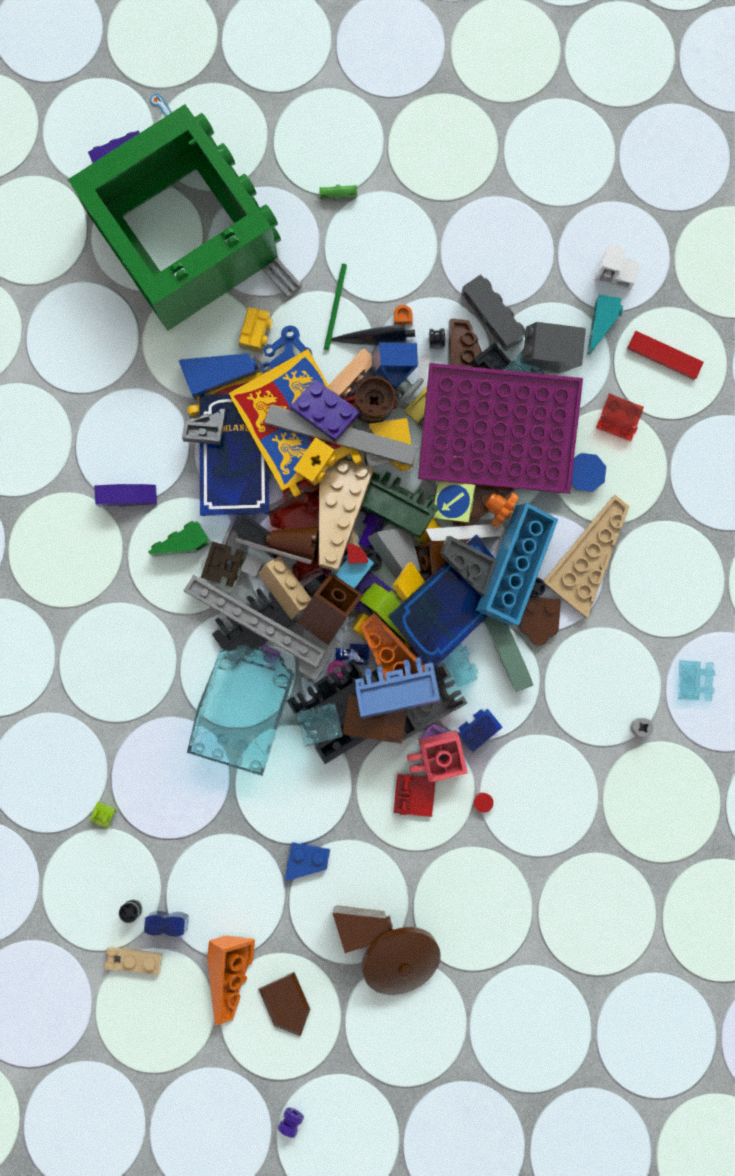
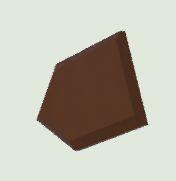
M293 972L258 988L274 1027L301 1036L310 1012V1006L297 976Z

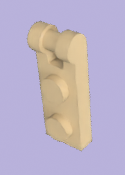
M107 947L106 955L108 956L107 961L104 963V969L159 975L162 953L119 947ZM116 955L121 956L120 962L115 961Z

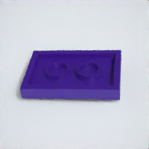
M316 379L291 405V410L334 442L360 416L359 410Z

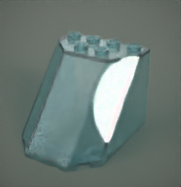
M245 644L237 646L234 650L228 651L225 649L219 652L197 707L187 753L263 776L295 675L291 669H287L280 655L252 648Z

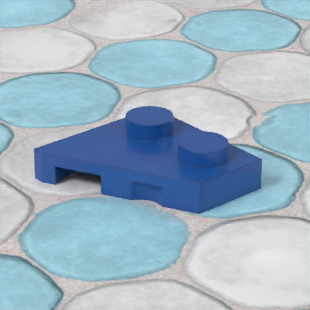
M292 842L285 881L326 870L330 849Z

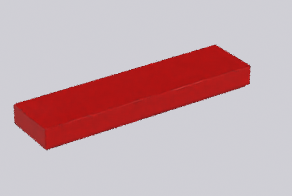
M638 331L634 332L627 347L628 350L693 380L697 378L704 361Z

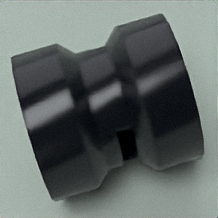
M134 899L128 900L119 909V917L125 923L134 922L142 913L141 903Z

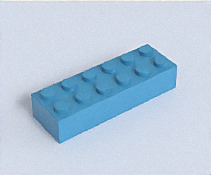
M528 503L516 505L496 556L498 561L486 594L481 596L476 611L507 626L519 625L557 525V518Z

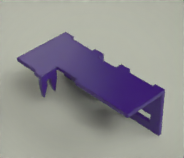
M366 514L363 523L367 525L365 530H363L358 545L368 547L374 551L368 536L372 535L374 530L377 532L382 531L385 521L380 517Z

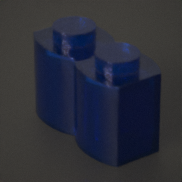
M164 911L151 912L145 917L144 932L149 935L165 933L173 937L181 936L188 930L189 915L183 912H173L171 914Z

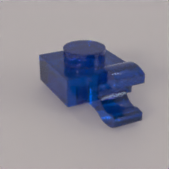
M350 644L349 649L336 648V660L344 661L349 659L350 662L354 659L357 665H368L369 645Z

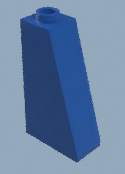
M249 353L179 360L194 400L198 396L256 374V369H259L255 358L251 359Z

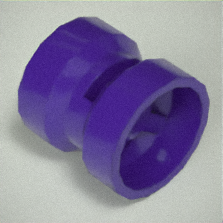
M286 1108L284 1119L278 1125L279 1132L287 1137L295 1138L298 1133V1125L302 1123L304 1115L296 1109Z

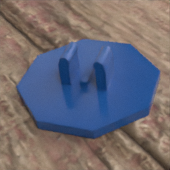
M580 453L574 458L571 484L576 490L593 492L605 482L606 465L598 455Z

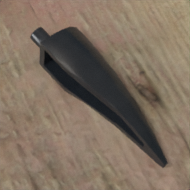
M405 324L343 334L332 338V342L367 345L407 343L406 338L416 336L415 329L406 330Z

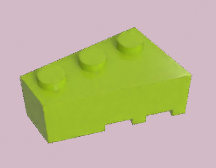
M373 583L363 594L360 601L368 606L373 613H376L397 636L412 646L414 640L406 631L402 621V616L406 612L403 608L405 604L398 601L400 597L394 591L390 590L388 592L381 586ZM409 612L405 616V623L417 640L424 631Z

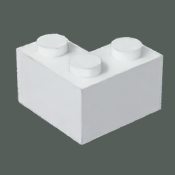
M608 245L600 260L595 281L631 290L635 284L640 263L632 258H624L626 250L620 246Z

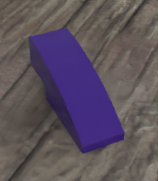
M94 485L95 504L98 507L157 504L156 485Z

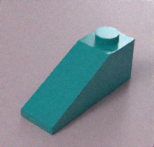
M598 295L594 306L587 350L588 355H591L618 316L621 317L623 305H620L621 298Z

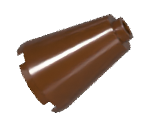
M319 527L272 530L271 534H267L266 545H269V548L312 560L311 564H315L316 550L319 542Z

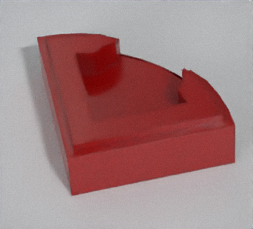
M347 544L348 564L368 563L367 556L360 547Z

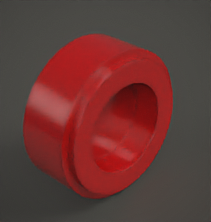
M485 792L477 794L473 801L474 807L482 813L489 812L494 804L493 798Z

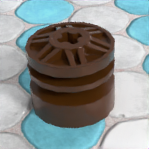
M373 376L361 381L356 388L353 403L354 407L360 411L358 418L369 424L385 421L391 414L396 397L394 388L389 381L382 377ZM377 401V405H370V402Z

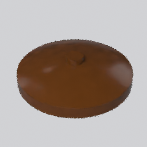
M403 927L391 930L377 938L366 950L361 964L364 979L371 989L381 994L398 995L415 990L426 983L436 972L441 958L440 948L433 935L424 929Z

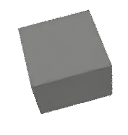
M247 555L240 570L257 579L264 562Z

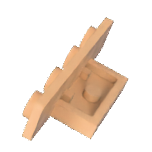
M362 349L329 384L331 390L341 398H346L352 392V388L356 384H360L365 378L364 375L372 368V355L366 349Z

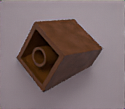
M445 540L429 541L415 546L421 569L419 573L427 584L449 565L440 555ZM460 540L469 546L472 545V540ZM451 566L434 583L465 580Z
M331 573L314 593L296 623L329 645L363 595Z
M339 905L333 908V917L344 953L369 946L377 938L393 930L390 915L386 916L385 911Z

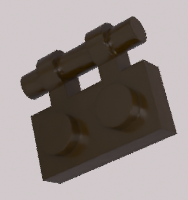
M212 541L201 578L220 584L222 577L228 578L225 586L233 588L234 582L238 579L237 572L239 566L243 563L242 556L244 551L237 549L235 556L230 555V546ZM227 561L233 562L230 572L224 571Z

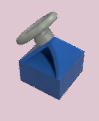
M379 343L372 352L373 376L386 379L402 395L396 402V406L401 407L424 382V379L420 378L412 385L406 379L418 367L417 343Z

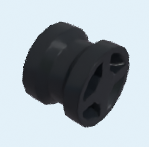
M429 329L430 348L438 345L445 347V329Z
M376 551L366 553L367 558L374 562L369 571L379 570L382 565V559Z
M536 578L530 597H539L545 592L546 585L542 579Z

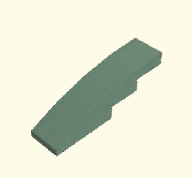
M491 617L484 618L486 627L492 637V642L500 656V661L515 693L533 686L534 684L509 626Z

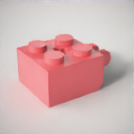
M456 730L418 739L421 751L406 756L408 761L423 759V763L412 765L409 770L412 773L425 770L429 782L467 774L460 737ZM441 754H446V755H444L445 758H443V759L440 758V755H441Z

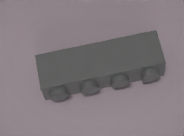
M480 274L462 287L461 294L506 352L523 340L525 328L514 319L512 310L509 307L506 308L502 303L503 300L500 294L493 291L490 281L487 278L484 279Z

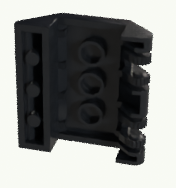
M354 659L347 663L351 672L348 673L344 665L340 667L341 672L346 676L342 681H339L336 673L332 672L330 675L334 680L333 683L328 676H325L313 684L317 690L316 693L311 686L307 687L309 695L312 696L311 700L306 701L300 692L296 694L300 703H298L294 696L287 700L292 711L297 715L315 745V749L324 764H327L367 739L343 734L348 696H357L355 679L364 678Z

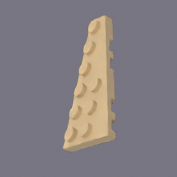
M340 459L325 471L326 476L319 483L320 567L339 571L347 544L349 543L369 487L374 467L362 464L356 465L354 462Z

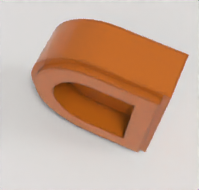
M399 305L395 308L394 325H413L412 310L409 306Z

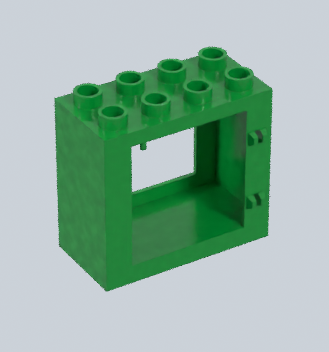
M186 104L67 179L85 211L167 331L250 278L271 262H274V259L278 258L275 244L281 241V237L275 228L278 222L267 204L259 207L253 197L257 192L252 182L245 173L238 177L232 167L235 165V160L224 143L219 146L216 145L211 137L214 134L213 128L206 116L201 112L194 117ZM197 170L234 224L160 271L123 216Z

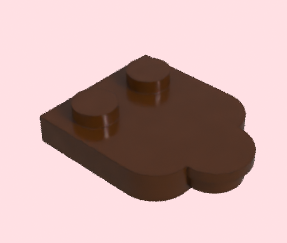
M529 597L520 621V630L523 634L529 636L530 641L534 645H543L547 642L548 637L557 634L559 630L561 599Z

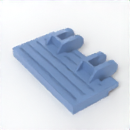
M416 658L415 662L418 673L411 674L410 662L405 660L406 676H403L402 669L385 673L387 680H385L382 666H378L379 682L373 683L370 668L365 669L367 685L364 683V678L355 679L361 718L441 702L433 662L424 664L426 670L424 672L421 658Z

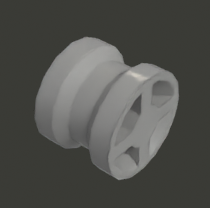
M636 718L632 721L630 729L637 737H648L653 732V724L649 719Z

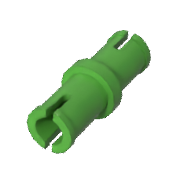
M336 184L333 187H319L320 199L337 198V200H341L342 197H357V185L340 186V184Z

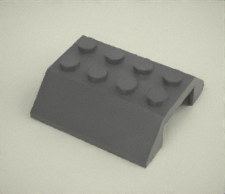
M429 636L418 641L423 648L432 643ZM416 643L410 646V649L421 658L424 664L433 662L434 665L442 660L439 656L429 662L426 657L427 653L422 651ZM433 645L425 650L433 652L436 648ZM444 662L436 667L434 665L441 702L407 709L403 741L467 704L464 696L457 700L454 699L462 694L460 690H456L451 695H448L446 688L452 687L456 682L454 679L447 683L444 682L452 677ZM378 665L370 669L373 683L379 682L377 674Z

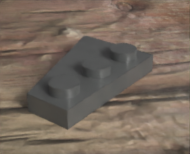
M446 536L440 555L480 596H485L498 560L452 536Z

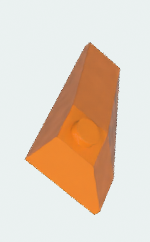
M373 613L360 627L378 666L383 668L385 680H387L385 673L401 669L403 670V676H406L405 660L410 662L411 674H417L418 669L415 661L418 656L376 613ZM422 662L423 671L426 672L425 665Z
M222 936L209 940L207 961L214 1023L216 1025L231 1021L234 1018L241 997L239 991L242 983L246 982L247 976H245L248 965L252 964L254 957L255 940L253 938Z

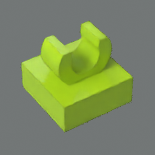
M97 802L89 821L108 828L116 808Z

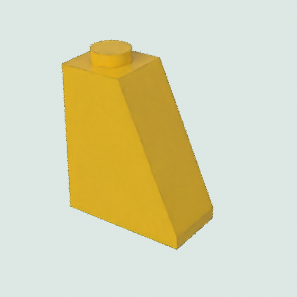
M407 418L369 424L370 433L411 445ZM389 460L395 470L408 471L411 470V467H414V462L412 466Z

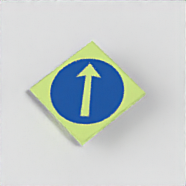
M438 481L434 504L439 506V509L433 518L469 522L474 501L475 485Z

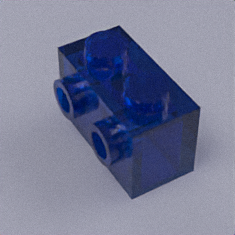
M482 708L473 714L474 719L471 722L465 721L458 727L459 732L457 733L460 739L471 752H474L503 728L488 709L484 711Z

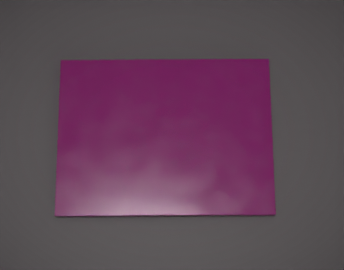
M429 363L418 479L570 494L583 378Z

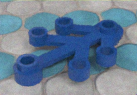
M289 325L284 327L281 331V337L272 345L267 344L264 346L263 351L267 357L274 356L275 351L285 345V350L271 362L262 364L261 370L263 374L268 372L264 371L266 366H269L271 370L295 357L296 355L292 352L293 345L300 353L308 349L311 355H313L311 349L305 347L299 340L300 333L295 326ZM293 332V335L289 337L287 333ZM269 348L273 349L271 353H267L266 350Z

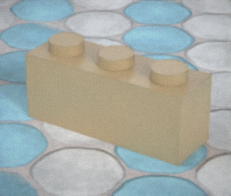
M281 556L265 564L258 575L292 620L303 613L311 597Z

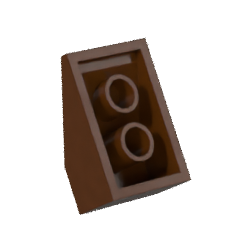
M349 695L343 734L402 744L407 709L362 719L357 696Z

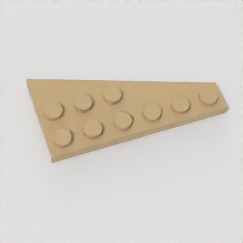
M615 494L543 580L549 589L586 619L590 614V609L596 598V593L602 582L611 553L630 507Z

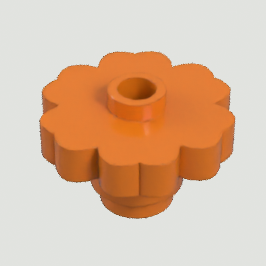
M512 492L507 499L494 493L490 496L484 506L495 515L490 523L492 526L498 528L505 518L508 519L514 511L512 507L519 497L517 494Z

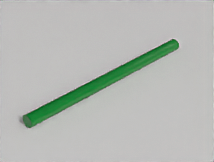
M344 263L341 265L324 345L325 350H329L347 268V264Z

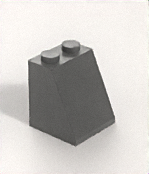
M535 322L526 326L522 363L555 373H562L582 366L586 328Z

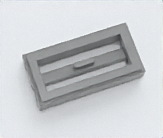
M275 258L273 263L271 262L267 268L263 269L264 273L287 298L302 287V284L278 258ZM277 265H278V267L290 278V280L296 285L295 287H294V286L287 280V278L276 268ZM271 270H273L282 279V281L291 289L290 291H288L277 280V278L270 272Z

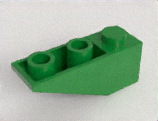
M191 521L183 526L184 529L180 532L175 531L169 534L167 540L162 543L159 541L151 546L152 549L148 553L152 556L196 553L212 542L198 521Z

